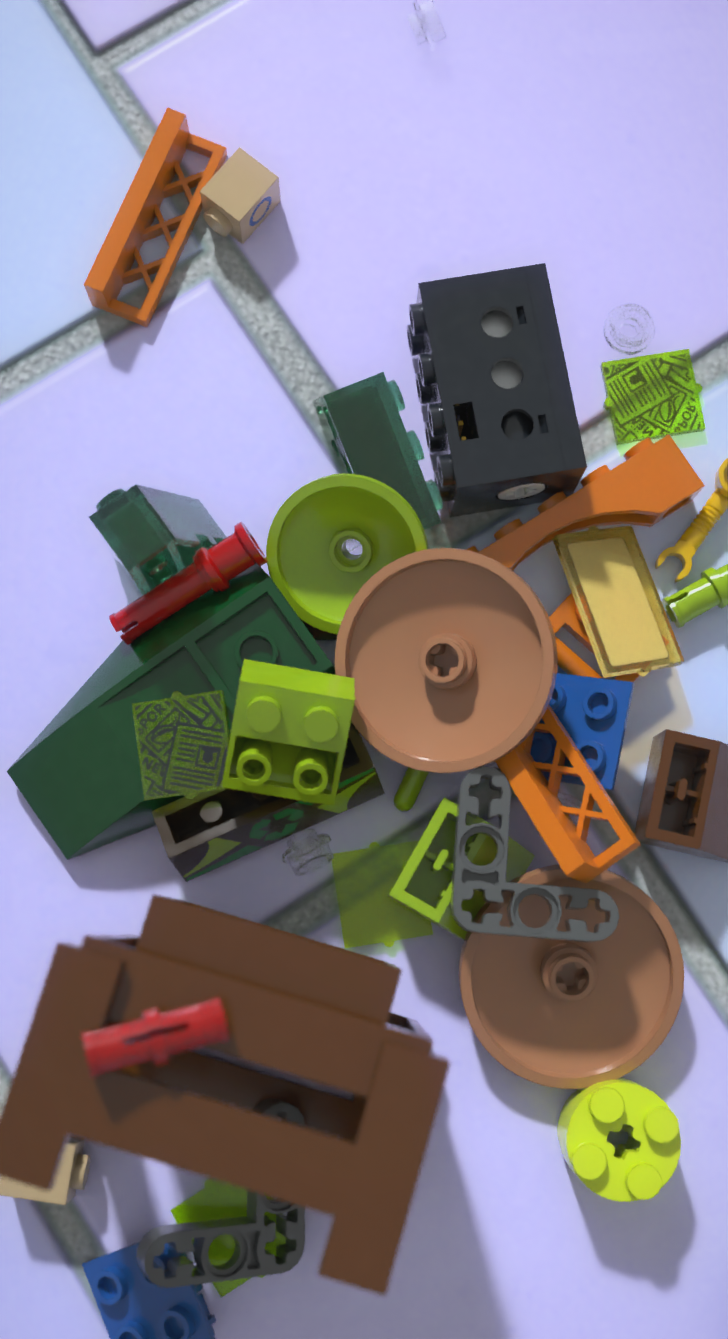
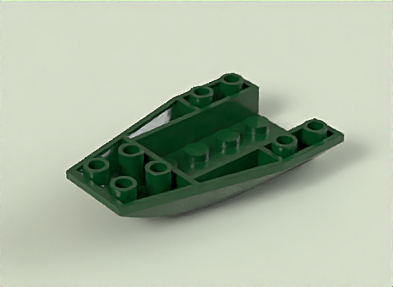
M254 564L229 581L230 587L223 592L220 590L218 592H215L213 589L209 590L134 639V642L127 645L122 641L6 771L67 860L156 826L151 811L199 791L197 789L169 784L170 782L200 788L208 787V785L173 779L171 776L211 784L217 783L226 744L228 751L244 659L335 675V667L270 576L259 565ZM210 694H213V696L215 697V699H216V700L218 701V703L221 705L222 712H221V710L219 709V707L216 705V703L214 702V700L212 699V697L210 696ZM197 696H203L220 720L223 719L222 724L219 725L217 723L213 728L220 729L224 724L223 730H225V733L178 725L164 789L178 791L179 793L168 794L167 792L160 791L155 785H162L164 776H159L162 764L156 758L148 755L149 751L146 748L141 754L140 748L143 746L140 744L139 739L167 764L169 753L165 757L163 754L171 747L172 741L158 753L144 738L175 707L191 721L189 724L198 725L173 700H177L185 709L203 719L206 714L187 702V700H190L189 698L197 699ZM199 697L198 702L190 700L209 713L208 707L201 704L203 702L201 697ZM164 701H168L171 705L168 706ZM153 703L138 719H136V716L143 709H145L149 704ZM156 704H161V708L166 709L165 711L160 710L162 712L161 715L154 709ZM175 710L161 725L171 724L175 717H177V722L179 713ZM150 711L157 714V720L154 722L147 719V714ZM211 713L202 724L205 727H211L216 719ZM150 714L149 718L155 719V715ZM180 715V722L187 723L188 721ZM143 718L147 719V724L145 725L147 729L139 723ZM163 727V728L159 729V730L155 733V735H157V733L160 732V730L167 729V728L171 729L172 727ZM138 728H142L144 730L142 735L138 734L141 733V731H138ZM182 729L223 736V739L184 732ZM174 731L164 732L161 736L156 737L154 741L166 742L173 737ZM181 734H184V735H189V736H194V737H199V738H204V739H210V740L220 741V742H222V744L213 743V742H207V741H202V740H197V739H192V738H187V737H181L180 735H181ZM151 735L147 738L158 750L165 745L152 742ZM179 742L196 744L197 747L179 744ZM199 744L221 748L216 770L195 766ZM181 747V748H187V749L196 750V753H195V752H190V751L179 750L178 748ZM201 748L197 764L214 767L218 752L212 753L213 760L205 763L202 759L205 751ZM177 752L195 755V757L178 755ZM145 757L148 758L149 764L151 760L154 761L149 770L146 769V762L142 765ZM176 758L192 760L194 762L190 763L176 760ZM156 762L161 764V766L157 765L158 770L155 768L157 774L151 771ZM174 766H177V767H182V768H187V769H193V770H198V771L213 773V774H215V775H214V776H211V775H206V774H200V773H195V772H190V771L175 769V768H173V767H174ZM172 771L181 772V773H187V774H192V775H197V776H202V777H207V778H212V779H214V780H213V781H210V780H205V779H200V778H194V777H189V776L174 774V773H172ZM144 775L156 781L148 795H146V792L152 782L144 778ZM154 789V790H156V791H158V792H160V793H162V794H164V795H159V794L153 792L152 790Z

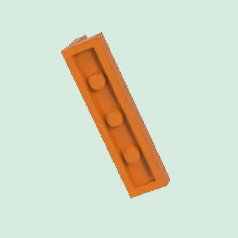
M167 107L84 282V287L92 306L144 327H148L203 209L200 190L222 167L227 157L226 147L189 132L187 117L184 113ZM187 149L210 158L204 171L186 178L184 177L180 163ZM176 174L178 181L171 183ZM197 187L194 192V195L192 196L190 189ZM184 192L189 203L185 214L164 221L159 209L163 200ZM156 217L158 224L151 226ZM177 230L172 240L169 232ZM164 235L169 247L165 257L144 265L139 253L143 242ZM136 259L138 267L131 270ZM157 273L152 283L149 276ZM142 278L144 279L148 288V294L141 309L117 300L123 285Z
M548 705L542 717L545 724L538 723L532 733L517 748L495 762L507 778L511 788L565 875L587 884L641 844L550 705ZM535 731L550 733L556 739L557 743L552 764L535 762L532 758L530 751ZM566 756L574 768L564 766ZM541 771L550 772L549 781L546 780ZM562 774L580 777L585 784L581 809L563 806L558 799ZM594 801H596L602 812L593 811ZM569 815L579 817L577 827ZM591 819L609 822L620 838L619 841L596 857L586 843Z

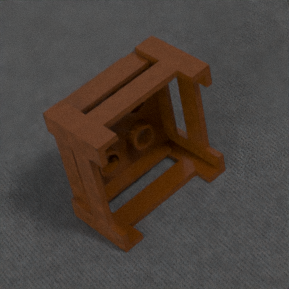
M153 894L139 936L135 934L84 935L81 945L72 942L56 943L0 1114V1177L50 1191L54 1186L69 1135L76 1136L334 1216L319 1265L318 1275L386 1296L451 1062L446 1056L431 1052L434 1041L417 1020L391 1013L402 969L395 964L181 899ZM219 997L226 1019L229 1040L201 1047L353 1093L354 1098L352 1100L192 1050L169 1055V1063L154 1066L153 1060L101 1073L97 1077L91 1078L82 1033H91L143 1019V1011L157 1008L158 1014H163L209 1002L211 999ZM270 1098L281 1099L299 1109L304 1117L305 1127L288 1122L279 1117L277 1113L275 1118L252 1110L263 1100Z

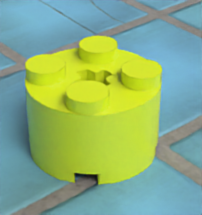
M620 1077L616 1080L598 1082L588 1088H579L568 1097L559 1115L557 1137L563 1157L572 1172L591 1191L599 1196L619 1202L651 1199L659 1193L660 1189L669 1181L676 1170L681 1153V1135L678 1119L662 1098L634 1081ZM623 1127V1131L628 1134V1139L625 1144H618L615 1148L614 1145L607 1141V1136L610 1131L620 1132Z

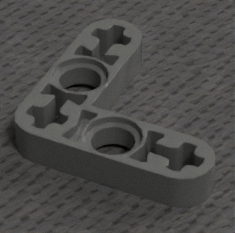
M486 766L470 771L460 784L457 799L451 891V913L456 924L465 931L477 934L577 942L601 941L611 936L617 928L619 912L613 898L605 892L596 889L506 882L511 804L510 783L505 775L495 768ZM481 779H488L490 789L499 791L500 797L490 801L487 812V819L499 818V828L486 823L466 825V815L477 818L479 814V800L477 797L469 796V788H477ZM472 835H488L496 844V857L489 865L478 866L468 860L465 854V844ZM477 890L483 892V901L501 904L503 903L501 891L511 892L512 896L507 908L510 927H501L499 925L503 914L498 913L482 915L481 923L472 922L471 913L462 911V901L470 900L474 891ZM528 895L541 896L549 905V919L540 928L526 926L519 917V904ZM558 896L568 897L565 909H583L587 907L589 899L595 901L596 910L605 912V922L595 924L594 933L587 931L585 921L567 919L564 920L567 931H558L557 926L562 914Z
M270 1098L263 1100L252 1110L275 1118L277 1113L279 1117L288 1122L305 1127L304 1117L299 1109L281 1099ZM247 1190V1216L163 1225L151 1229L138 1244L136 1253L137 1265L152 1283L164 1288L287 1272L298 1264L304 1252L305 1207L279 1199L267 1200L265 1195ZM264 1213H275L276 1222L266 1215L264 1216ZM277 1229V1232L286 1237V1243L277 1246L276 1255L274 1256L265 1249V1245L267 1242L274 1241ZM223 1234L232 1235L235 1242L232 1257L224 1264L212 1265L208 1258V1250L212 1241ZM168 1243L180 1253L193 1251L196 1267L186 1256L168 1259L167 1269L165 1270L153 1259L154 1256L163 1254L165 1244Z

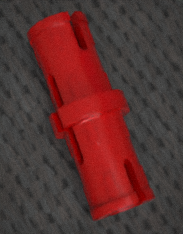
M219 997L211 999L209 1002L163 1014H158L157 1008L143 1011V1019L91 1033H82L91 1078L97 1077L101 1073L153 1060L154 1066L169 1063V1055L229 1040L226 1019Z

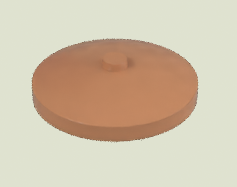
M455 548L427 549L408 554L384 566L354 596L345 612L337 635L335 675L355 679V703L351 722L367 742L380 753L399 764L420 771L432 773L462 772L483 767L506 756L517 748L536 728L549 705L555 687L558 658L556 639L551 621L542 602L532 588L510 568L494 559L468 550Z
M559 864L537 868L516 877L510 882L603 891L612 897L616 903L619 921L617 928L611 936L594 942L477 934L467 931L459 961V987L464 1010L476 1037L488 1053L506 1069L530 1082L560 1089L588 1088L598 1082L616 1080L630 1073L653 1055L663 1043L680 1009L684 990V964L678 939L669 920L658 905L643 890L628 879L610 870H605L587 884L566 876ZM501 891L503 903L486 902L472 922L481 923L482 915L498 913L503 914L499 925L501 927H510L507 908L512 893ZM528 895L520 902L518 913L521 921L526 926L540 928L548 921L550 909L546 900L541 896ZM558 896L562 911L560 922L557 926L558 931H567L564 922L567 919L585 921L587 931L594 933L595 924L605 922V912L596 910L595 901L589 899L587 907L583 909H565L568 897Z

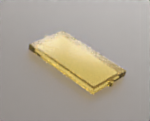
M592 525L587 531L557 534L553 538L554 546L603 678L638 673L641 677H645L651 670L680 666L685 661L632 525L598 529L597 526Z

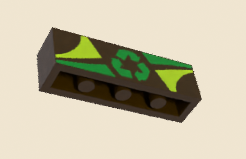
M350 723L334 806L221 787L223 780H221L219 787H216L217 783L212 784V786L205 787V789L196 791L151 812L168 859L183 879L188 882L381 796L385 792L360 733L354 724Z

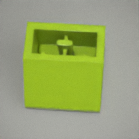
M244 659L221 787L334 806L355 703V679Z
M444 797L387 897L464 941L467 931L456 924L451 913L457 804ZM466 815L467 826L478 823L493 825L479 816L472 818ZM474 834L467 839L465 854L469 861L478 866L489 865L493 862L497 853L496 844L493 839L485 834ZM510 837L508 838L506 882H510L526 873L535 857L534 854ZM477 890L474 891L470 900L462 901L461 904L462 911L471 913L472 921L486 903L482 898L483 892Z

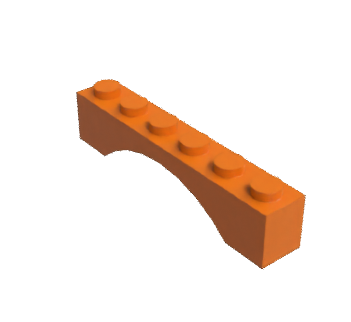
M669 434L654 444L650 438H646L630 448L623 455L626 461L610 470L607 465L600 466L581 480L580 483L583 488L568 497L562 491L548 498L537 508L540 514L524 524L519 518L509 522L493 535L496 541L481 551L476 546L466 550L494 559L514 571L522 561L539 548L568 533L605 525L628 524L651 527L693 501L705 485Z

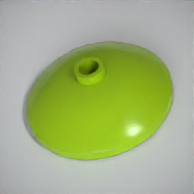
M332 474L303 485L279 508L268 533L266 559L268 560L267 566L270 578L298 617L319 630L338 634L345 612L360 588L375 573L396 559L414 552L427 550L428 543L422 523L416 512L394 489L376 479L363 475ZM355 539L359 541L363 549L362 554L353 555L349 553L346 549V540Z

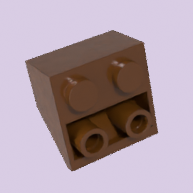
M665 729L653 737L634 832L640 843L728 863L727 744Z

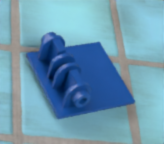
M557 673L549 705L604 789L614 791L635 683ZM541 718V720H540L539 723H540V724H545V722H544L543 719ZM534 732L530 754L535 762L552 764L557 743L552 734ZM566 756L564 766L574 768ZM541 771L546 780L549 781L550 772ZM562 774L561 783L585 786L580 777Z
M140 1242L82 1264L110 1339H215L212 1325L216 1322L214 1314L210 1315L202 1293L198 1294L203 1289V1285L196 1284L164 1288L152 1283L137 1265L136 1253ZM166 1243L163 1254L154 1256L153 1261L165 1270L167 1269L168 1259L180 1256L188 1258L186 1252H177Z

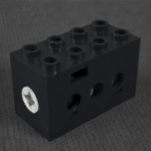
M541 263L418 283L416 303L409 304L410 325H407V339L411 356L418 355L420 373H416V387L420 404L429 403L427 406L429 422H425V435L429 453L438 452V471L434 472L438 502H447L450 517L541 503L562 491L566 497L573 494L587 468L546 264ZM459 414L461 421H458V426H457L456 420H457V415Z

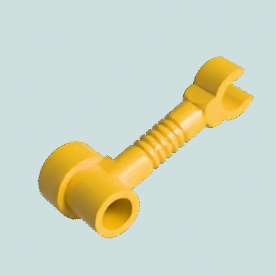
M728 458L717 469L715 491L707 500L705 506L702 507V510L699 511V514L696 515V518L693 519V522H691L676 544L665 549L656 559L655 569L669 556L677 557L681 561L682 570L675 578V583L681 581L689 574L692 568L691 558L706 539L705 536H708V532H711V528H714V524L718 522L717 520L720 519V516L728 508Z

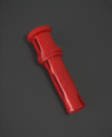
M242 521L234 526L235 532L210 549L201 547L195 551L196 555L192 556L194 560L192 564L117 613L109 616L115 631L121 630L123 632L120 638L127 645L209 590L213 589L215 592L219 590L223 592L230 587L229 581L254 564L261 567L268 562L259 544Z

